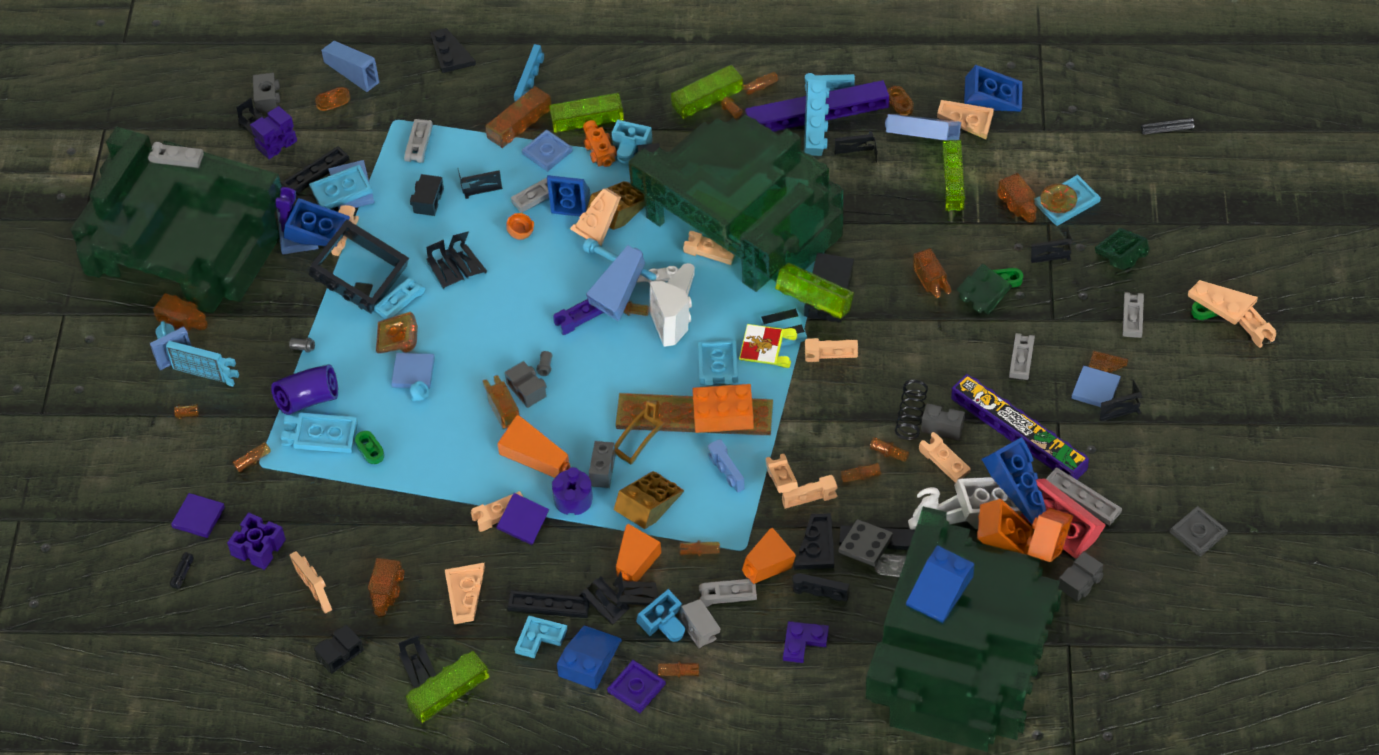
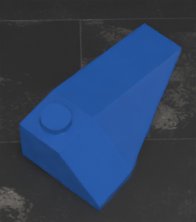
M1021 437L982 459L990 476L1029 522L1033 524L1035 517L1038 518L1039 514L1041 515L1045 512L1046 507L1042 492L1038 490L1036 482L1038 479L1037 473L1033 471L1031 463L1033 462V457L1024 439Z

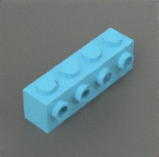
M808 80L804 155L822 156L823 150L827 149V138H824V132L828 130V121H825V115H828L829 104H825L826 98H829V87H826V81Z

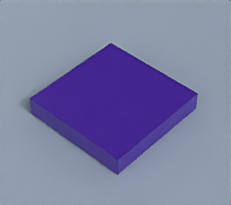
M188 493L171 523L172 528L208 538L225 505L218 501Z
M513 493L496 529L533 545L549 509Z
M632 660L607 688V691L638 713H641L666 683L665 680Z

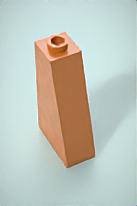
M516 415L497 443L499 455L555 478L558 474L570 468L568 454L521 416Z

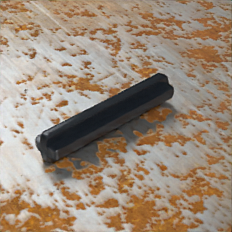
M1193 118L1147 123L1141 125V132L1143 135L1192 129L1195 123Z

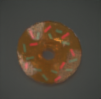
M1052 184L1042 190L1040 200L1044 208L1050 212L1065 213L1075 207L1077 194L1068 185Z

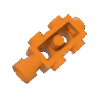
M594 120L587 121L583 125L586 133L584 145L586 150H591L590 157L592 162H597L598 167L612 165L615 162L617 151L615 146L610 144L609 134L605 133L603 127L599 128Z

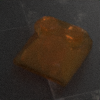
M411 311L378 322L377 353L399 349L406 353L415 348L418 325Z

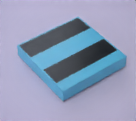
M797 308L760 316L762 326L781 329L793 328L796 330L797 339L789 340L783 338L781 347L803 342L807 339Z

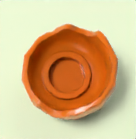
M515 213L508 218L506 228L511 237L517 240H524L532 234L534 221L523 213Z

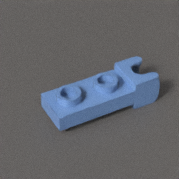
M720 439L710 443L707 447L711 452L708 454V457L712 463L717 465L721 473L724 472L727 482L731 487H734L737 492L744 490V477L727 455V447Z

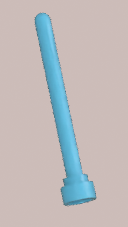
M588 238L583 245V250L589 254L597 253L613 262L618 257V255L600 247L598 242L592 238ZM644 268L642 269L641 276L651 281L656 280V274Z

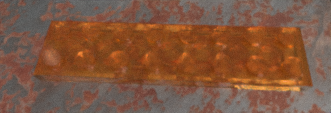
M619 393L616 429H626L646 408V401L656 400L659 402L657 418L664 422L659 431L695 432L693 396ZM752 399L754 429L702 433L771 436L773 399ZM653 407L650 408V415L653 414ZM642 417L632 430L652 431L656 426Z

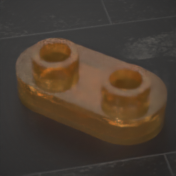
M892 86L887 90L889 102L898 114L909 115L913 112L914 103L902 87Z
M335 88L319 94L315 98L316 106L319 110L326 111L349 102L350 94L347 88Z

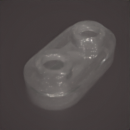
M882 554L874 569L881 575L909 577L914 572L915 563L908 556Z

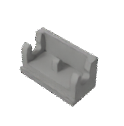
M701 599L681 606L678 619L684 625L698 648L717 639L715 635L720 633L721 628Z

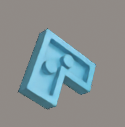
M528 616L515 647V653L535 658L541 641L561 646L568 630L567 625Z

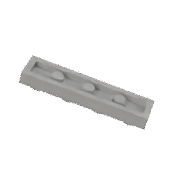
M1057 467L1046 478L1088 512L1109 526L1121 514V507Z

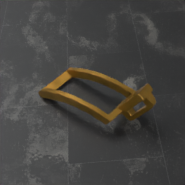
M656 400L646 401V408L631 422L615 443V454L630 465L634 463L646 444L664 424V422L657 418L659 402ZM653 407V414L650 415V408ZM644 417L656 427L630 458L620 451L618 447L632 428Z

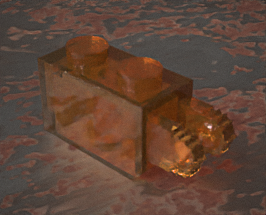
M1015 173L1000 180L997 190L1000 199L1007 203L1009 210L1013 211L1017 217L1022 216L1027 222H1034L1036 220L1035 213L1037 212V208L1034 205L1035 193L1018 173Z
M929 248L915 253L913 268L926 291L932 292L935 298L941 296L940 288H943L946 294H950L951 287L946 280L947 274L932 249Z
M165 293L153 308L157 321H165V323L171 324L174 328L179 329L184 326L187 331L192 327L199 330L207 328L208 323L205 320V314L198 311L194 303L181 300L175 295L171 296Z
M496 375L494 376L495 385L490 386L486 379L483 380V386L487 392L488 401L502 429L510 426L516 415H520L519 409L504 381L501 382L499 376Z
M376 559L368 590L373 601V607L375 608V615L379 617L386 615L388 606L393 605L395 598L399 597V583L404 579V569H402L400 561Z

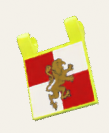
M747 324L739 359L790 368V358L779 356L783 338L789 340L797 339L796 330L793 328L781 329Z

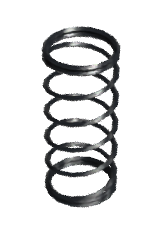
M908 380L903 386L902 402L899 405L900 410L896 421L895 434L905 440H914L920 435V428L917 426L922 423L919 417L923 416L921 409L925 407L923 400L927 398L926 394L928 392V386L920 380ZM910 383H919L926 388V391L907 390L906 386ZM906 393L912 396L925 395L924 399L911 398ZM904 394L908 397V399L903 400ZM904 401H920L923 403V406L921 408L908 406ZM902 403H904L907 407L902 408ZM903 409H918L922 414L920 416L908 415ZM902 411L905 415L900 417V412ZM901 418H917L920 420V423L917 425L909 424ZM900 427H911L915 429L917 433L905 432L902 429H900ZM897 428H899V430H901L902 432H904V433H906V434L916 435V436H913V437L903 436V435H901V434H899V433L897 432Z

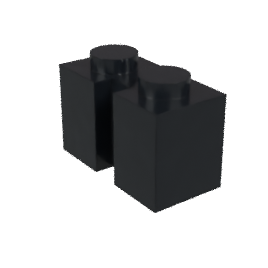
M421 174L419 181L415 183V193L410 198V205L413 206L414 213L435 216L438 201L441 199L444 191L442 177Z
M347 625L337 629L332 635L333 638L329 641L328 639L322 640L314 648L316 658L331 674L364 651L361 639Z

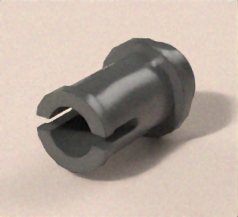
M309 337L306 339L291 338L289 347L291 350H305V352L309 353L314 350L315 341Z
M543 351L540 354V362L536 370L541 376H547L551 372L550 364L553 356L551 352Z

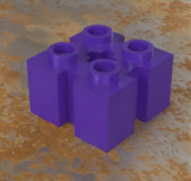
M280 106L268 112V117L265 119L261 117L250 124L252 133L256 137L254 138L256 148L268 159L278 155L282 147L287 148L297 141L296 133L292 129L294 127L292 117Z
M248 513L240 524L241 532L235 531L227 544L231 556L243 561L249 558L252 565L265 570L273 559L272 551L278 552L286 540L284 531L281 526L270 521L265 525L262 518Z

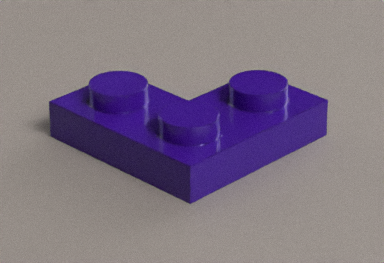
M788 621L783 661L804 663L806 645L827 647L829 626Z

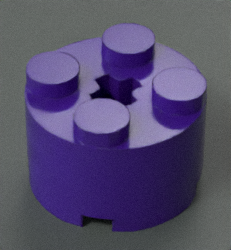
M571 467L558 474L552 481L554 503L561 513L579 515L591 507L593 499L592 484L586 473Z

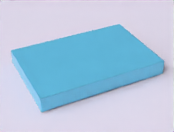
M360 164L309 184L318 205L328 209L373 193Z
M1076 175L1051 189L1049 193H1044L1035 198L1034 204L1058 226L1099 203L1101 197L1079 175Z

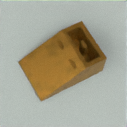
M623 181L608 187L609 190L621 196L609 228L615 230L625 226L652 198L646 195L644 191L633 187L629 182ZM602 190L591 194L587 210Z
M652 471L619 490L614 510L643 529H646L661 518L684 490L674 482H670L662 477L661 474Z

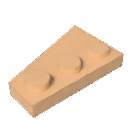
M941 100L937 118L960 121L961 129L987 140L994 109Z
M608 188L603 189L593 200L589 209L579 217V221L573 224L570 229L585 239L592 238L602 246L621 196Z
M1201 280L1188 291V297L1234 325L1252 308L1258 299L1256 296Z
M297 551L290 554V558L295 570L305 585L309 586L315 600H319L324 613L330 612L332 608L324 591V587H326L324 580L321 576L318 577L313 566L310 567L305 556L301 557Z
M484 563L445 570L454 624L470 622L475 619L485 569Z

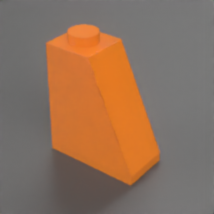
M627 524L616 564L617 576L621 571L623 581H639L661 554V542Z
M771 528L746 556L742 571L755 584L792 569L796 555L779 534Z

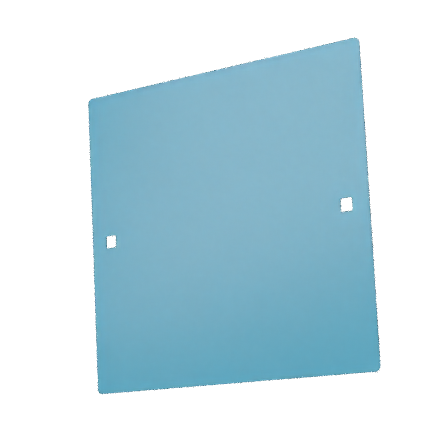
M405 120L393 121L369 180L375 203L358 208L356 216H359V220L356 225L409 257L406 269L384 298L408 278L414 279L417 285L420 284L425 287V292L423 295L417 296L387 321L376 313L375 310L371 314L364 309L361 310L358 305L345 300L340 294L327 288L308 335L309 338L315 341V348L309 353L305 352V350L302 351L294 373L326 364L332 365L338 381V398L310 406L289 415L298 417L299 413L357 417L355 437L361 431H370L382 446L384 459L378 464L368 463L358 450L355 437L352 453L294 449L293 444L291 446H282L281 432L294 433V430L288 431L284 429V416L286 414L279 409L259 460L260 466L266 469L478 506L482 504L485 506L520 491L524 498L548 508L547 518L625 531L626 525L630 524L650 536L736 551L745 550L748 546L767 473L766 458H771L801 343L790 344L780 348L779 356L790 358V368L743 361L739 357L747 324L762 326L760 316L797 308L805 328L807 317L804 316V306L817 252H825L840 188L830 184L661 159L664 182L642 184L641 177H637L636 166H640V164H636L635 155L631 163L628 164L619 162L617 156H615V162L612 165L598 167L597 162L593 163L591 160V150L572 146L573 151L547 172L522 154V149L533 141L531 139L433 125L424 162L418 163L415 160L407 162L404 156L414 122ZM500 170L503 189L470 195L468 199H465L462 188H470L469 183L473 184L477 181L462 183L461 188L459 173L462 179L463 177ZM421 174L439 176L443 179L444 191L441 199L438 201L435 216L416 214L413 212V206L410 205L411 195L415 193V183L419 181ZM547 175L584 179L590 188V194L623 181L629 182L636 189L644 191L646 195L652 198L651 201L625 226L615 230L609 228L600 247L618 256L627 245L632 248L636 247L642 251L645 261L643 268L648 271L652 268L660 269L667 268L668 266H675L680 269L682 265L687 263L694 265L695 273L688 294L692 303V307L689 308L691 322L688 323V331L675 345L663 346L649 312L650 283L644 281L636 283L619 321L606 313H602L575 327L574 331L562 335L561 325L555 326L553 315L587 299L586 293L613 261L597 253L589 254L585 252L583 245L587 239L570 229L573 224L579 221V216L552 214L549 198L523 212V214L529 216L534 221L532 234L524 240H517L511 237L506 228L507 220L513 214L521 213L511 202V197L547 178ZM485 183L480 186L492 185L497 183ZM469 231L465 244L481 262L487 273L483 272L469 276L467 279L460 270L464 280L443 289L431 267L427 264L426 247L444 239L445 250H447L453 235ZM689 231L701 233L704 237L738 247L732 264H725L697 254L693 256L684 253L683 246L684 242L688 241ZM347 238L345 248L341 251L333 274L353 287L356 282L372 284L373 287L369 295L372 298L395 267ZM461 241L455 242L453 248L456 252L463 251V254L468 257L460 246ZM440 249L434 250L432 255L436 262L443 258V261L449 267ZM464 261L465 265L467 266V268H468L469 271H470V268H469L467 262ZM440 267V270H441V272H442V274H443V276H444V279H445V281L447 282L446 277H445V275H444V272H443V270H442L441 267ZM736 340L738 382L733 383V385L751 384L754 429L695 433L692 388L705 387V384H700L698 342ZM543 351L551 352L553 355L550 364L552 369L547 376L539 375L536 370L540 362V354ZM396 353L434 354L435 360L431 386L428 389L429 395L424 400L411 401L410 388L392 387ZM523 361L528 366L533 367L536 376L539 379L542 378L547 386L545 389L546 397L528 408L507 385L505 371ZM656 400L659 402L657 418L664 422L662 428L650 439L633 464L630 465L616 454L610 488L592 487L593 499L591 507L579 515H574V513L563 514L556 508L552 491L554 477L499 455L497 443L516 415H518L568 454L570 468L575 467L589 476L595 441L614 442L615 445L631 422L646 408V401ZM653 407L650 408V415L653 414ZM642 417L628 433L618 449L631 458L656 426ZM720 439L727 447V455L744 477V490L737 492L734 487H731L727 482L724 472L721 473L717 465L712 463L708 457V454L711 452L707 446L710 443ZM654 471L670 482L677 484L684 492L656 523L643 529L616 512L614 506L619 490Z

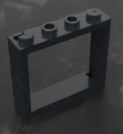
M346 219L310 265L308 275L314 278V281L324 284L330 291L337 292L345 300L353 302L361 310L364 309L371 314L374 311V306L384 298L406 269L409 257ZM343 236L395 267L372 298L320 266Z

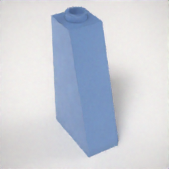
M333 41L321 50L324 63L364 91L368 92L379 83L375 58L336 41Z
M888 114L885 127L888 133L939 140H959L961 122Z
M629 245L625 247L586 293L589 304L617 321L621 319L645 265L641 250L636 247L632 248Z

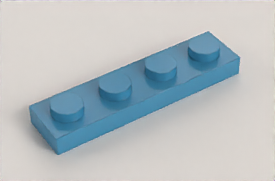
M534 44L515 91V106L518 108H523L525 101H528L529 90L534 86V78L539 73L540 63H543L544 53H542L541 45Z

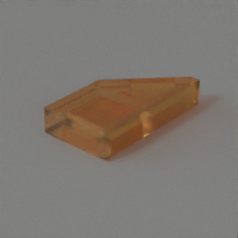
M1093 351L1089 367L1111 373L1127 366L1128 359Z

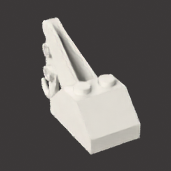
M688 263L682 265L680 269L675 266L660 269L652 268L649 271L656 274V280L651 281L641 275L637 282L646 281L650 283L649 312L664 347L675 345L688 331V323L691 322L689 308L692 307V303L688 294L694 277L695 267Z
M992 477L958 479L954 487L957 495L940 504L938 503L940 492L937 488L930 487L920 491L917 494L918 498L929 493L931 495L922 499V502L913 514V518L908 520L910 530L922 531L968 521L975 529H978L980 504L1000 498L1019 516L1022 512Z

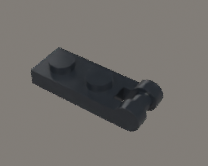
M801 573L793 575V592L796 594L807 592L815 596L829 597L836 601H848L849 584Z

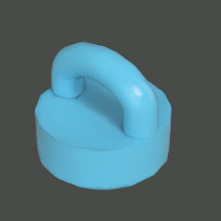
M161 321V325L156 329L157 338L159 339L175 331L174 327L171 324L165 323V321Z
M417 381L410 387L411 401H422L429 395L428 387L422 381Z

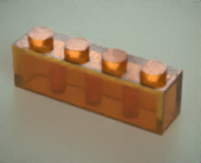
M534 86L485 126L487 138L501 148L511 143L515 137L523 133L541 116L550 111L552 108L550 95Z

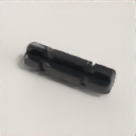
M183 553L182 561H179L173 574L174 576L169 582L172 588L179 589L183 583L181 580L185 579L190 568L189 565L192 564L194 559L191 553Z

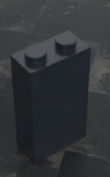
M817 252L805 301L804 316L830 322H841L853 273V258Z

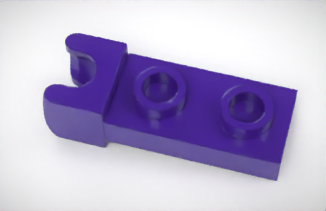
M282 187L280 198H276V208L280 212L279 223L281 224L282 232H284L285 224L294 208L296 191L288 187Z
M588 299L567 310L563 309L555 313L553 321L555 326L561 325L562 335H566L574 331L575 327L604 312L589 304Z

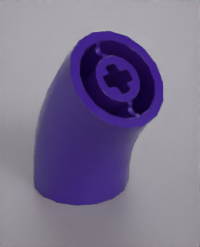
M326 364L277 380L271 385V391L278 408L284 414L291 415L310 406L336 400L338 398V381L332 365Z

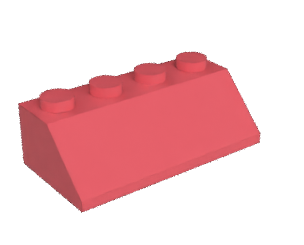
M1037 479L1038 490L1042 492L1046 511L1052 508L1073 515L1063 550L1077 559L1083 551H1086L1097 540L1106 525L1047 479ZM1021 513L1020 516L1027 522H1029V520L1023 515V513Z

